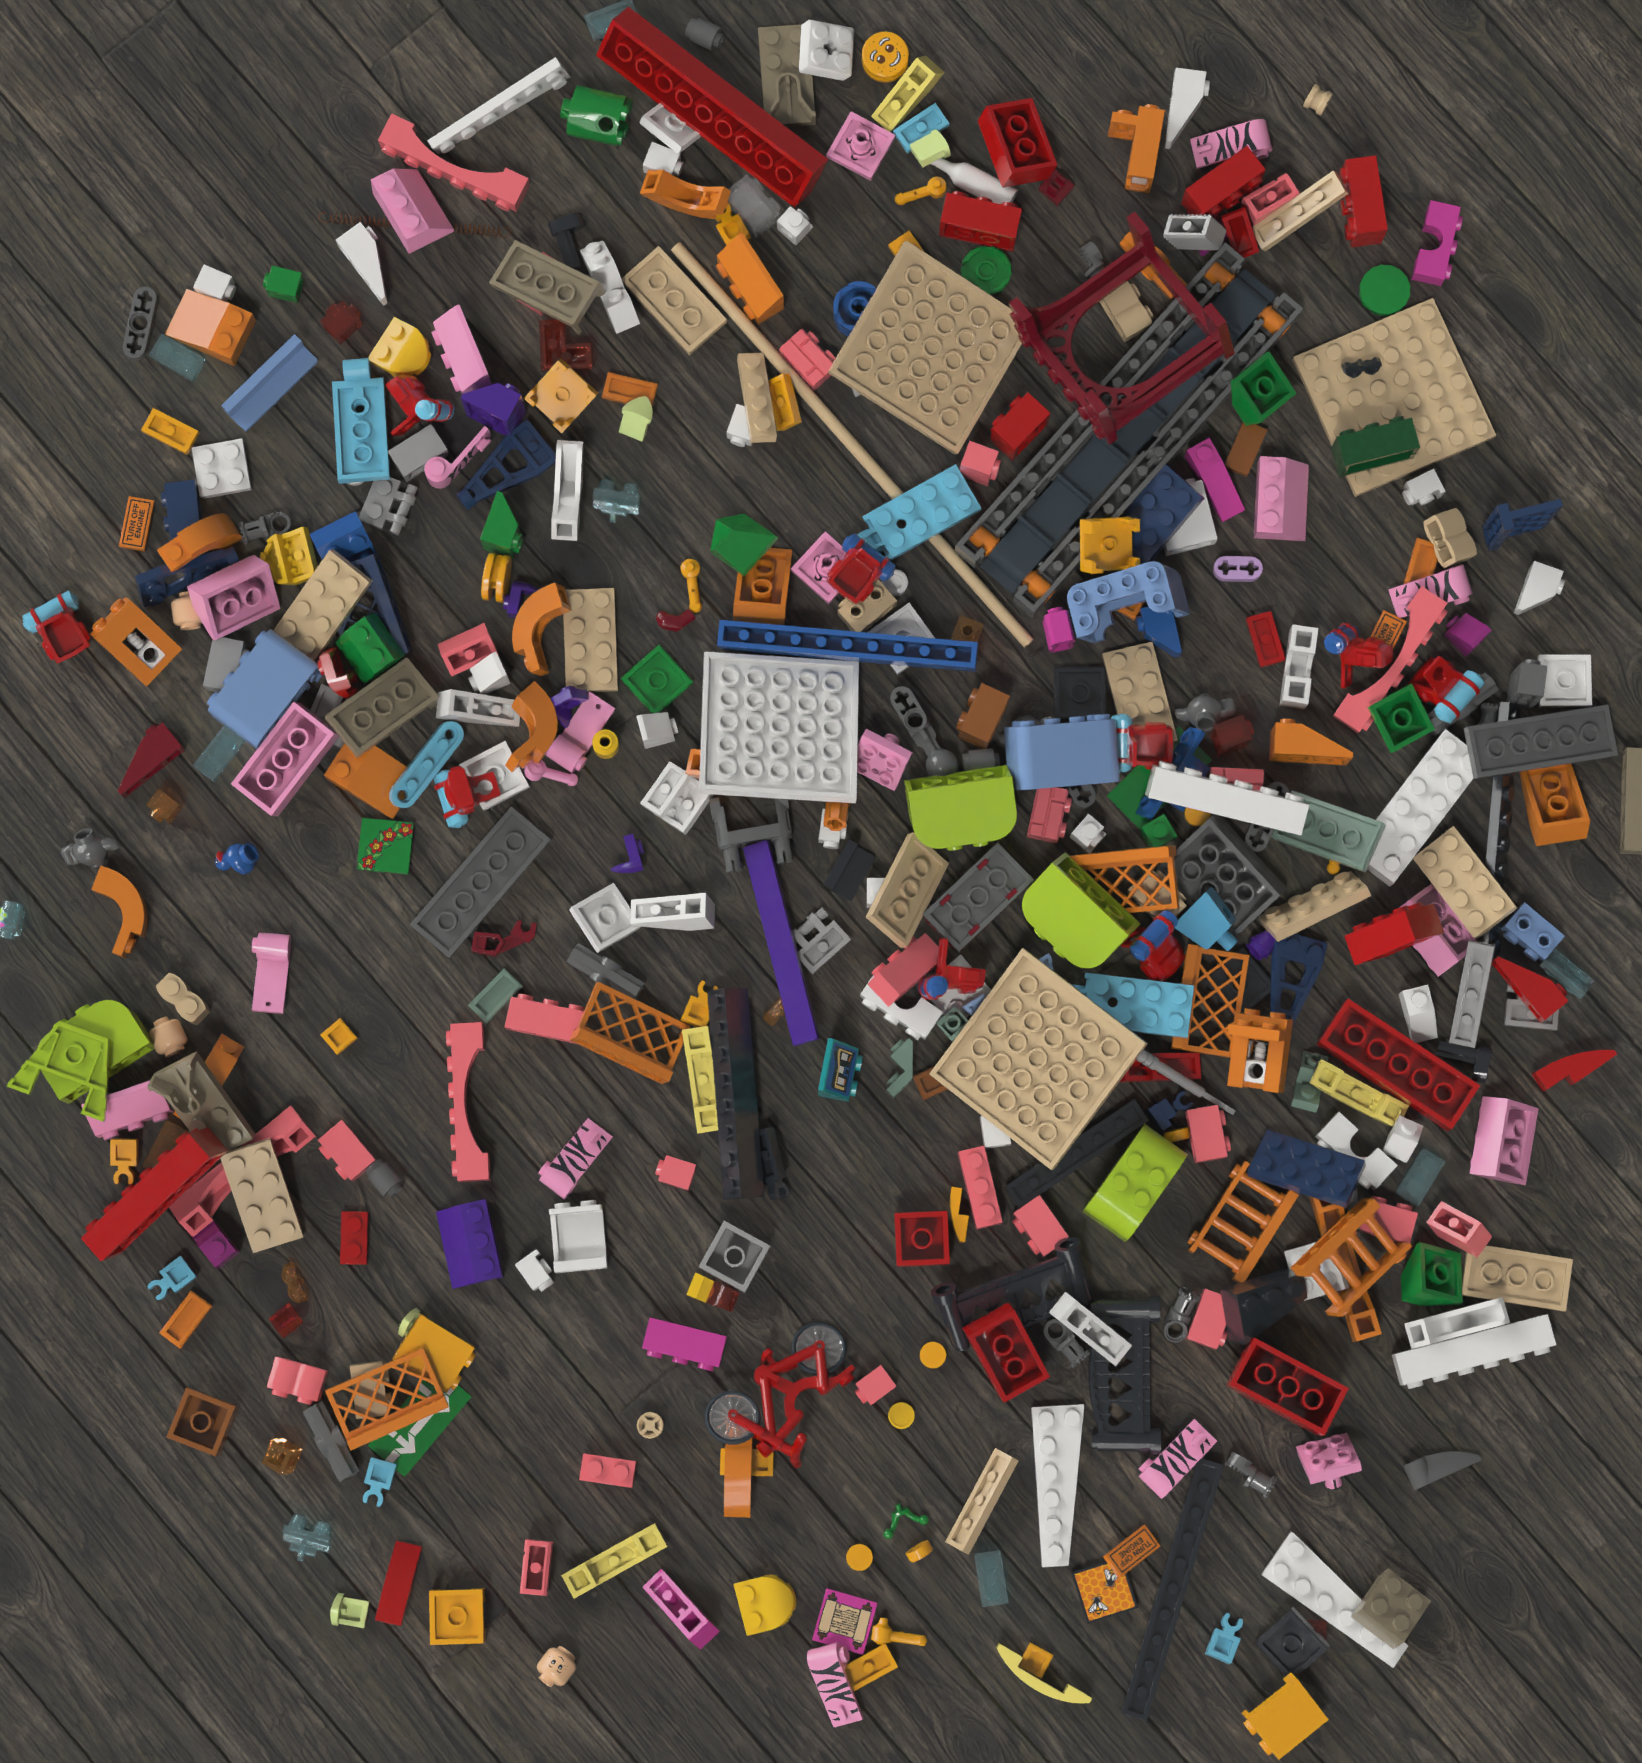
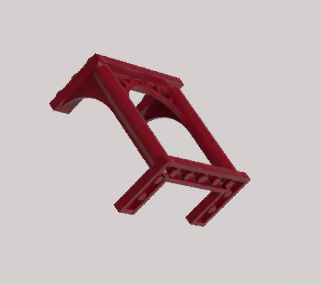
M1135 211L1126 217L1135 246L1077 289L1054 303L1038 308L1024 306L1018 297L1009 302L1012 313L1009 315L1015 323L1014 328L1019 334L1020 342L1025 348L1029 346L1034 351L1032 355L1040 366L1045 365L1049 369L1047 374L1055 385L1061 384L1064 388L1062 393L1070 403L1074 401L1078 405L1077 411L1085 422L1089 420L1093 425L1092 430L1100 440L1104 438L1109 445L1118 439L1116 435L1118 430L1221 355L1227 360L1235 354L1226 320L1212 303L1202 308L1157 254L1150 229ZM1149 266L1207 337L1143 383L1125 388H1112L1095 383L1080 371L1074 361L1072 338L1075 328L1082 316L1090 308ZM1066 324L1069 326L1067 331L1058 329L1060 327L1063 329ZM1053 337H1062L1066 340L1065 344L1061 347H1051L1048 345L1049 339ZM1065 353L1067 358L1062 361V358L1057 354ZM1074 373L1079 374L1077 378L1072 377ZM1104 394H1109L1112 397L1109 407L1100 399ZM1125 395L1126 398L1120 399L1121 404L1118 405V396Z

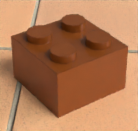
M981 683L979 689L974 687L967 704L970 709L968 713L962 712L956 729L959 730L958 738L981 749H987L1007 708L1010 696Z
M186 1387L166 1437L215 1457L220 1456L239 1406Z

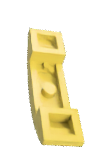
M708 1026L684 1029L682 1034L697 1133L717 1131L713 1059Z
M1320 1059L1310 1080V1084L1324 1093L1391 1127L1394 1126L1399 1115L1404 1117L1409 1105L1388 1094H1383L1349 1076L1343 1070Z
M654 1523L561 1576L575 1599L666 1548L667 1545Z
M1000 1643L996 1646L1000 1656L1012 1672L1038 1692L1065 1702H1091L1092 1698L1068 1683L1063 1692L1033 1676L1018 1667L1023 1658L1021 1655Z

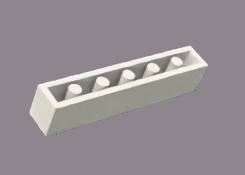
M1548 1314L1392 1354L1400 1385L1407 1384L1408 1389L1422 1386V1380L1433 1378V1382L1449 1379L1448 1373L1458 1371L1459 1376L1474 1372L1473 1367L1482 1364L1484 1369L1499 1366V1360L1509 1358L1510 1362L1525 1359L1524 1353L1534 1351L1535 1356L1549 1353V1347L1555 1346L1556 1342Z

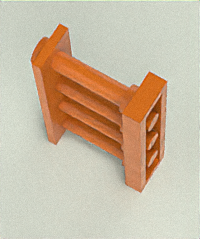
M1246 1161L1242 1165H1235L1229 1175L1232 1181L1201 1230L1199 1232L1194 1230L1187 1241L1191 1245L1187 1250L1190 1253H1194L1197 1247L1232 1268V1272L1235 1273L1232 1280L1237 1283L1244 1282L1299 1196L1291 1190H1288L1286 1194L1283 1192L1278 1193L1261 1181L1248 1177V1173L1245 1171L1250 1163ZM1239 1180L1274 1202L1273 1205L1277 1208L1272 1216L1269 1214L1265 1216L1231 1194ZM1225 1203L1260 1224L1259 1227L1263 1230L1258 1238L1255 1236L1251 1238L1217 1216ZM1211 1225L1246 1246L1245 1249L1249 1252L1244 1260L1241 1258L1237 1260L1203 1238Z
M1362 1198L1290 1267L1296 1276H1312L1333 1303L1325 1311L1329 1316L1342 1317L1349 1313L1352 1309V1304L1393 1264L1401 1262L1406 1257V1252L1412 1247L1409 1242L1397 1241L1394 1243L1375 1219V1212L1381 1206L1373 1198ZM1362 1224L1368 1225L1387 1250L1379 1260L1374 1258L1356 1235V1230ZM1344 1241H1348L1369 1267L1360 1278L1357 1277L1338 1253V1247ZM1326 1259H1330L1351 1285L1341 1296L1320 1271V1265Z

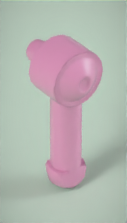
M531 761L524 769L525 776L532 781H538L545 777L566 783L569 786H575L578 783L576 774H568L547 768L543 761L538 764Z

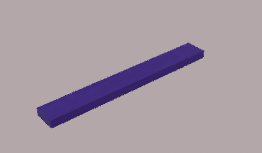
M765 840L743 847L793 1046L819 1040L820 1037L770 841Z

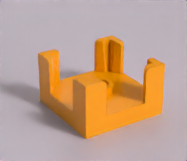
M560 358L524 399L531 406L539 408L554 422L552 425L563 433L595 398L598 392Z
M1131 517L1080 519V571L1097 574L1103 573V571L1125 570L1140 565V558L1132 556V531L1140 532V519Z
M485 1588L429 1591L430 1645L481 1644L486 1642L483 1603L485 1602Z

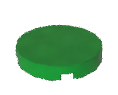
M979 246L971 250L963 259L961 277L990 296H995L1001 293L1009 284L1011 263L1006 254L998 248Z
M1379 265L1371 268L1364 275L1359 285V296L1365 308H1368L1373 314L1390 316L1398 313L1406 305L1410 297V283L1407 276L1400 269L1392 265Z

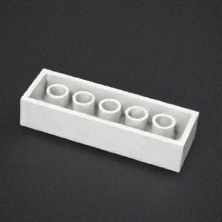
M1446 729L1440 734L1376 819L1385 823L1386 827L1367 870L1389 887L1397 880L1473 780L1467 745Z
M1163 761L1159 762V766L1152 764L1145 792L1148 798L1302 835L1309 804L1303 802L1304 798L1300 795L1286 792L1285 797L1278 795L1279 791L1261 786L1259 791L1252 789L1253 785L1251 783L1235 780V784L1227 783V778L1215 774H1210V777L1206 778L1202 777V772L1199 770L1185 767L1184 772L1176 770L1177 766Z

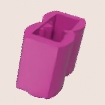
M1063 607L1049 609L1048 614L1044 616L1042 621L1049 652L1054 653L1073 648L1076 640L1069 611L1063 610Z

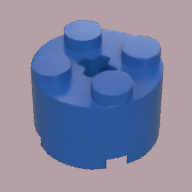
M855 281L840 289L836 294L833 303L834 322L838 331L847 337L874 294L876 288L867 282ZM857 307H862L860 314L855 313Z

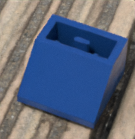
M356 511L309 534L322 560L331 549L337 551L349 562L376 554ZM362 564L355 566L361 572L366 574Z

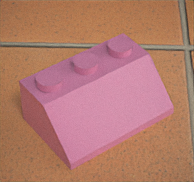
M393 168L371 179L374 197L409 254L454 232L453 227L418 170Z
M456 305L433 322L435 331L431 333L436 345L442 344L445 351L441 357L446 369L452 368L454 377L450 379L455 391H461L463 395V393L492 384L461 307Z
M1260 456L1257 462L1254 538L1305 541L1308 464L1284 457Z
M255 555L187 586L193 608L214 641L280 609L269 564Z
M1431 883L1401 907L1410 906L1418 902H1422L1423 906L1434 904L1444 933L1413 945V947L1418 950L1427 962L1428 967L1439 977L1466 956L1469 940L1479 942V938L1477 940L1473 938Z
M150 1081L107 1095L105 1122L88 1116L86 1118L96 1137H103L104 1140H109L119 1136L118 1131L128 1128L129 1132L143 1128V1123L152 1119L154 1123L168 1119V1114L174 1112L173 1107L166 1098L153 1090L149 1091L148 1084Z
M1483 1096L1479 1109V1121L1475 1134L1470 1174L1487 1179L1526 1185L1539 1108L1510 1099Z

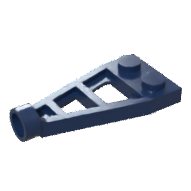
M527 419L514 429L511 436L507 434L467 485L456 496L463 506L470 510L477 503L495 496L497 491L504 492L540 476L556 464V454ZM512 449H517L528 462L526 468L516 473L507 472L502 465L503 459ZM492 468H497L504 477V480L494 487L488 488L482 479ZM469 491H473L475 493L474 498L470 495Z
M233 546L224 550L199 555L174 572H171L167 565H162L136 575L135 580L143 607L156 606L165 598L188 588L187 586L239 562ZM181 572L184 573L182 578L169 585H165L164 578Z
M1293 934L1279 942L1275 939L1271 958L1270 1012L1285 1013V1019H1293L1294 1024L1322 969L1328 943ZM1287 961L1301 963L1305 967L1301 981L1296 985L1289 984L1285 980V964ZM1283 989L1292 990L1296 993L1293 1005L1289 1010L1282 1009L1280 1006Z

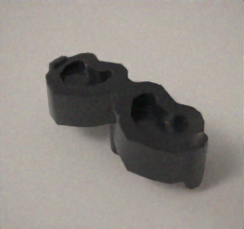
M1377 357L1365 360L1364 362L1362 359H1358L1353 363L1345 362L1341 364L1343 372L1351 378L1358 377L1363 371L1366 374L1374 375L1382 367L1381 360Z

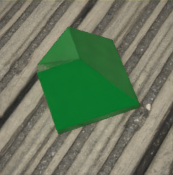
M745 514L716 519L710 552L745 576L778 540V537Z
M1412 684L1367 707L1390 753L1435 730Z

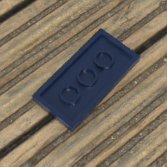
M1167 464L1162 467L1121 516L1140 519V532L1132 531V556L1140 558V565L1154 560L1205 499Z
M1267 1129L1247 1172L1248 1177L1347 1208L1366 1163L1365 1160Z

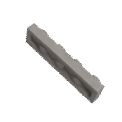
M1471 940L1468 942L1449 1043L1472 1048L1476 1047L1496 945Z

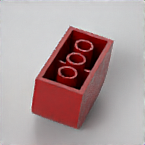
M1252 1338L1247 1344L1226 1384L1227 1387L1319 1436H1325L1349 1389L1256 1338Z

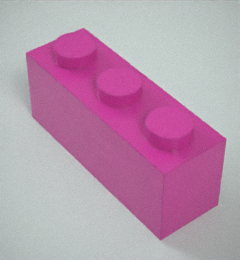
M649 1318L642 1349L647 1350L646 1355L662 1359V1355L666 1354L673 1356L672 1362L687 1365L688 1360L698 1362L697 1368L713 1371L714 1366L720 1367L727 1336Z

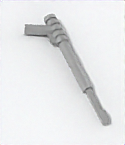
M1143 1050L1136 1059L1198 1097L1203 1096L1232 1115L1236 1112L1206 1093L1205 1088L1159 1061V1058L1146 1050Z

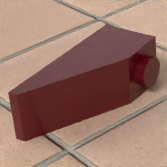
M163 722L160 725L154 724L146 730V736L142 738L118 788V792L123 798L129 796L185 751Z

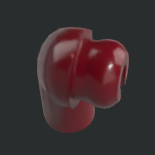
M689 609L679 616L668 614L666 611H660L656 615L658 626L673 632L680 631L696 619Z

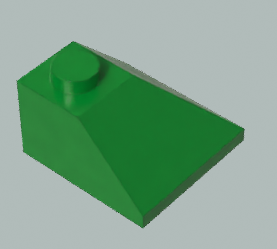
M1421 1242L1417 1243L1401 1274V1301L1420 1306L1463 1303L1461 1253Z

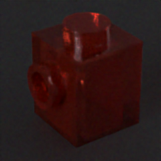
M343 300L339 304L334 303L325 313L326 316L320 320L322 327L339 345L362 326L359 318L362 314L353 304L348 306Z

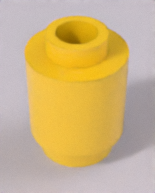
M600 730L594 735L592 746L597 756L603 759H610L617 754L619 742L615 733L610 730ZM603 740H610V744L606 747L600 743Z

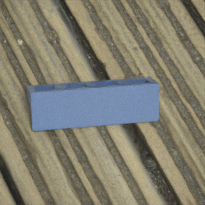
M294 334L221 406L244 431H248L318 363V360Z

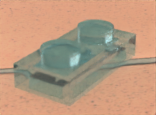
M624 0L584 15L592 40L604 38L612 19L627 7L636 12L633 1Z
M162 333L148 354L150 358L192 382L195 381L206 363L204 357Z
M223 725L193 764V767L215 782L246 741Z
M1555 948L1540 964L1549 976L1554 977L1565 986L1568 992L1574 994L1579 999L1586 994L1594 980Z
M1422 1148L1395 1193L1418 1207L1445 1164V1161Z
M1001 1550L974 1554L982 1607L1007 1604L1008 1596Z

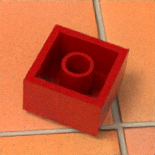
M1029 393L1024 397L1019 395L1010 404L1009 407L1011 409L1006 415L1000 414L992 423L993 428L991 429L990 441L1012 461L1041 433L1049 422L1050 412Z
M947 1211L894 1214L896 1267L950 1264Z

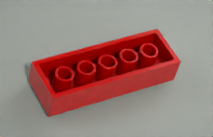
M1350 999L1344 1001L1316 1044L1446 1131L1453 1129L1481 1086Z
M209 1127L200 1130L195 1128L190 1133H183L175 1141L177 1146L174 1149L164 1151L157 1158L159 1163L154 1168L150 1166L139 1175L141 1180L136 1185H129L121 1193L123 1198L120 1201H114L103 1210L105 1215L100 1220L96 1218L86 1226L87 1232L81 1239L101 1262L121 1254L229 1151Z

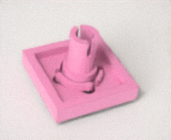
M851 111L827 152L826 157L871 181L892 145L895 134Z
M825 531L794 564L791 571L829 605L838 593L826 582L828 579L827 573L838 560V557L839 560L844 559L846 552ZM815 576L817 579H820V576H822V579L820 581H816Z
M866 729L857 747V772L895 791L913 752L899 746L900 741L893 734H886L883 738Z
M1347 1433L1336 1434L1329 1438L1310 1441L1296 1446L1298 1457L1310 1484L1325 1481L1327 1488L1335 1489L1333 1480L1336 1482V1487L1339 1488L1342 1485L1340 1476L1362 1471L1360 1460Z

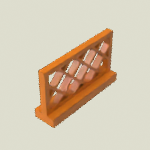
M1175 845L1070 856L1082 869L1093 873L1096 876L1094 879L1096 882L1101 880L1110 888L1108 891L1110 895L1114 891L1124 900L1121 906L1125 907L1128 903L1131 907L1125 909L1129 913L1180 908L1174 856H1176ZM1167 862L1168 875L1162 880L1153 870L1158 863ZM1144 864H1152V865H1151L1150 868H1148V867H1147L1146 865H1144ZM1134 865H1139L1146 871L1139 882L1127 874ZM1123 866H1128L1125 870L1120 868ZM1112 867L1121 874L1114 885L1103 877L1108 868ZM1095 869H1102V870H1101V872L1099 873V872H1097ZM1149 875L1160 883L1153 894L1141 886ZM1124 877L1135 886L1128 896L1116 888ZM1163 887L1171 893V904H1163L1156 898V895ZM1138 889L1149 898L1143 906L1139 907L1130 900ZM1153 901V902L1156 903L1157 905H1149V904Z
M1187 945L1181 984L1194 986L1189 1034L1199 1029L1207 1041L1197 1047L1188 1045L1189 1034L1188 1038L1172 1037L1170 1049L1231 1058L1233 1035L1227 1034L1228 1026L1225 1028L1216 1015L1228 1007L1234 1015L1233 1023H1235L1236 1013H1241L1249 955L1215 949L1206 950L1197 945ZM1202 954L1213 955L1219 964L1206 972L1201 965ZM1219 957H1226L1227 959L1221 961ZM1238 958V960H1243L1242 969L1235 976H1232L1224 965L1231 959ZM1219 967H1222L1230 979L1217 987L1209 975ZM1199 970H1201L1204 975L1198 979ZM1240 976V982L1238 984L1235 979ZM1207 978L1215 990L1203 998L1197 990V983ZM1232 982L1238 989V995L1228 1002L1220 989ZM1217 992L1226 1005L1214 1013L1205 1000ZM1197 995L1200 1001L1194 1004L1195 996ZM1236 1001V1008L1234 1010L1231 1004ZM1202 1003L1210 1013V1016L1201 1023H1198L1193 1016V1009ZM1213 1018L1221 1028V1031L1212 1038H1209L1201 1026ZM1191 1021H1193L1196 1026L1190 1030ZM1224 1033L1230 1041L1229 1052L1218 1050L1212 1041ZM1209 1043L1213 1049L1203 1047Z
M596 982L579 1024L571 1035L570 1041L660 1084H664L671 1079L673 1066L683 1045L682 1030L689 1029L690 1026L609 986ZM600 990L609 994L612 1005L600 1009L597 1001ZM623 1003L632 1005L635 1016L624 1020L618 1005ZM614 1007L619 1022L607 1026L602 1011ZM597 1014L602 1028L594 1031L586 1027L585 1024L589 1016ZM647 1014L654 1016L658 1027L647 1031L641 1016ZM637 1018L642 1033L630 1037L625 1022ZM620 1025L625 1039L619 1042L613 1040L608 1030L609 1028ZM670 1025L681 1029L678 1039L672 1042L669 1041L665 1031V1027ZM660 1030L665 1044L653 1048L648 1034ZM641 1036L644 1037L648 1047V1051L642 1053L636 1051L632 1043L633 1039ZM664 1047L667 1048L670 1056L667 1065L658 1061L655 1054L656 1050Z
M423 1347L325 1390L350 1451L449 1407ZM421 1355L425 1364L421 1375L406 1369L410 1359ZM405 1362V1365H404L403 1368L397 1366V1365H399V1364ZM394 1368L402 1371L397 1385L382 1380L385 1370ZM426 1369L430 1378L424 1376ZM381 1373L379 1379L373 1377L374 1375ZM405 1373L419 1378L414 1392L399 1387ZM370 1379L377 1382L372 1396L357 1391L361 1381ZM422 1380L433 1383L437 1392L429 1397L417 1394ZM356 1384L355 1389L349 1388V1386ZM380 1384L395 1389L390 1403L375 1398ZM342 1389L353 1393L348 1407L338 1404L333 1393ZM398 1390L412 1395L409 1405L404 1408L393 1405ZM355 1395L370 1400L365 1414L351 1409ZM415 1397H417V1398H419V1399H422V1400H419V1401L413 1403ZM373 1401L388 1406L385 1415L379 1419L368 1415ZM391 1408L397 1410L389 1414ZM340 1409L346 1411L344 1417L342 1416ZM349 1412L363 1417L360 1427L352 1431L348 1430L345 1423ZM366 1419H369V1420L372 1421V1422L367 1423V1424L364 1425Z

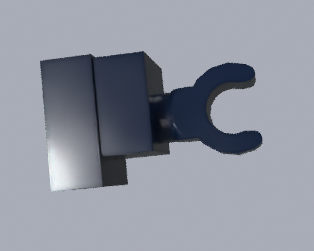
M1185 1091L1180 1092L1171 1104L1165 1098L1145 1111L1160 1133L1171 1126L1169 1120L1177 1115L1176 1112L1187 1110L1193 1105L1192 1102L1188 1105L1180 1103V1097L1185 1095Z

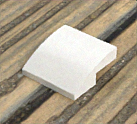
M669 761L640 804L686 835L714 794H699V781L685 774L686 771Z

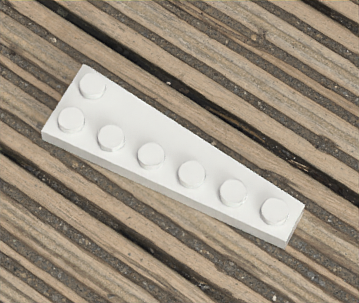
M555 57L427 141L436 153H447L455 147V144L472 137L477 131L551 88L557 90L567 83L566 80L570 78V75Z
M1084 1404L1031 1407L1042 1567L1069 1566Z
M1290 1531L1261 1575L1394 1668L1408 1645L1404 1642L1393 1650L1354 1620L1351 1616L1362 1600L1308 1546Z

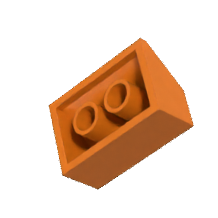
M738 234L717 255L718 264L715 266L723 279L725 277L729 279L732 284L729 288L736 299L741 298L746 305L743 307V310L750 320L755 319L759 325L784 309V295L744 234Z

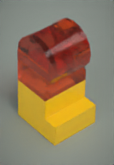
M695 1273L686 1295L714 1307L717 1306L732 1312L740 1293Z

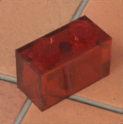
M1243 715L1214 725L1209 735L1218 758L1248 747L1254 730L1249 720L1245 721Z

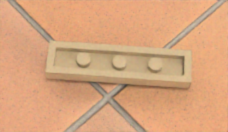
M1333 170L1253 226L1254 236L1261 249L1267 251L1349 194L1338 173Z
M740 353L737 357L750 443L776 442L777 433L764 354Z
M996 1448L994 1449L946 1539V1543L969 1555L1018 1463L1017 1459Z

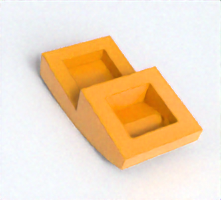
M951 1187L950 1212L952 1225L958 1241L965 1243L969 1216L959 1214L962 1188Z

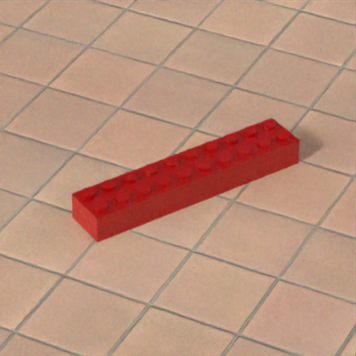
M627 7L612 19L597 51L596 56L658 104H662L666 110L675 114V117L682 122L684 121L692 130L700 133L701 137L794 208L811 194L829 159L630 7Z

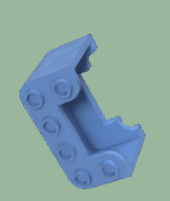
M1155 561L1076 584L1070 588L1067 594V601L1077 638L1093 644L1106 640L1104 635L1108 626L1115 624L1112 611L1147 601L1151 610L1158 613L1171 610L1177 618L1190 615L1180 574L1175 569Z
M272 629L267 632L263 630L255 640L256 646L251 652L246 651L239 660L241 665L235 673L231 671L223 681L224 687L219 693H213L207 702L209 705L208 712L214 719L256 750L291 704L297 702L305 690L309 691L311 688L309 682L315 681L318 683L323 677L315 661Z
M1110 714L1086 715V721L1085 716L1069 717L1070 722L1060 723V718L1044 719V725H1035V720L1013 721L1012 727H1004L1007 767L1012 775L1014 790L1119 782L1120 774L1115 719H1110Z

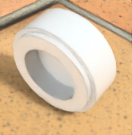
M895 569L894 575L890 579L882 581V584L893 596H900L907 589L908 579L902 571Z

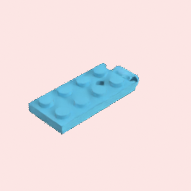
M369 358L343 360L345 381L332 382L338 483L390 480L384 378L371 379ZM358 405L365 407L361 413L356 412L355 408Z
M955 464L862 516L863 520L867 522L869 529L857 535L860 538H864L879 553L884 552L891 561L981 511V507ZM904 520L907 524L906 527L903 529L898 528L896 525L897 521Z
M1085 973V979H1087L1086 987L1071 984L1132 1032L1188 1038L1194 994L1193 985ZM1112 997L1118 1000V1004L1115 1007L1108 1005V1000Z

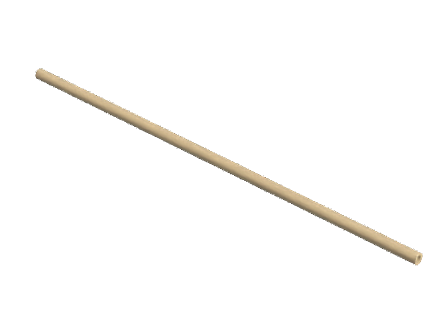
M681 242L677 243L671 249L675 256L779 373L790 374L795 391L893 500L902 495L901 489ZM938 534L929 539L931 544L1024 648L1027 647L1034 639L955 552L942 535Z

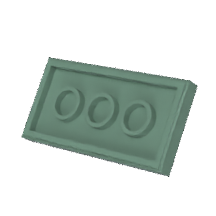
M1291 790L1292 794L1300 795L1304 798L1303 802L1309 804L1302 835L1274 829L1271 837L1276 841L1366 873L1385 830V823Z

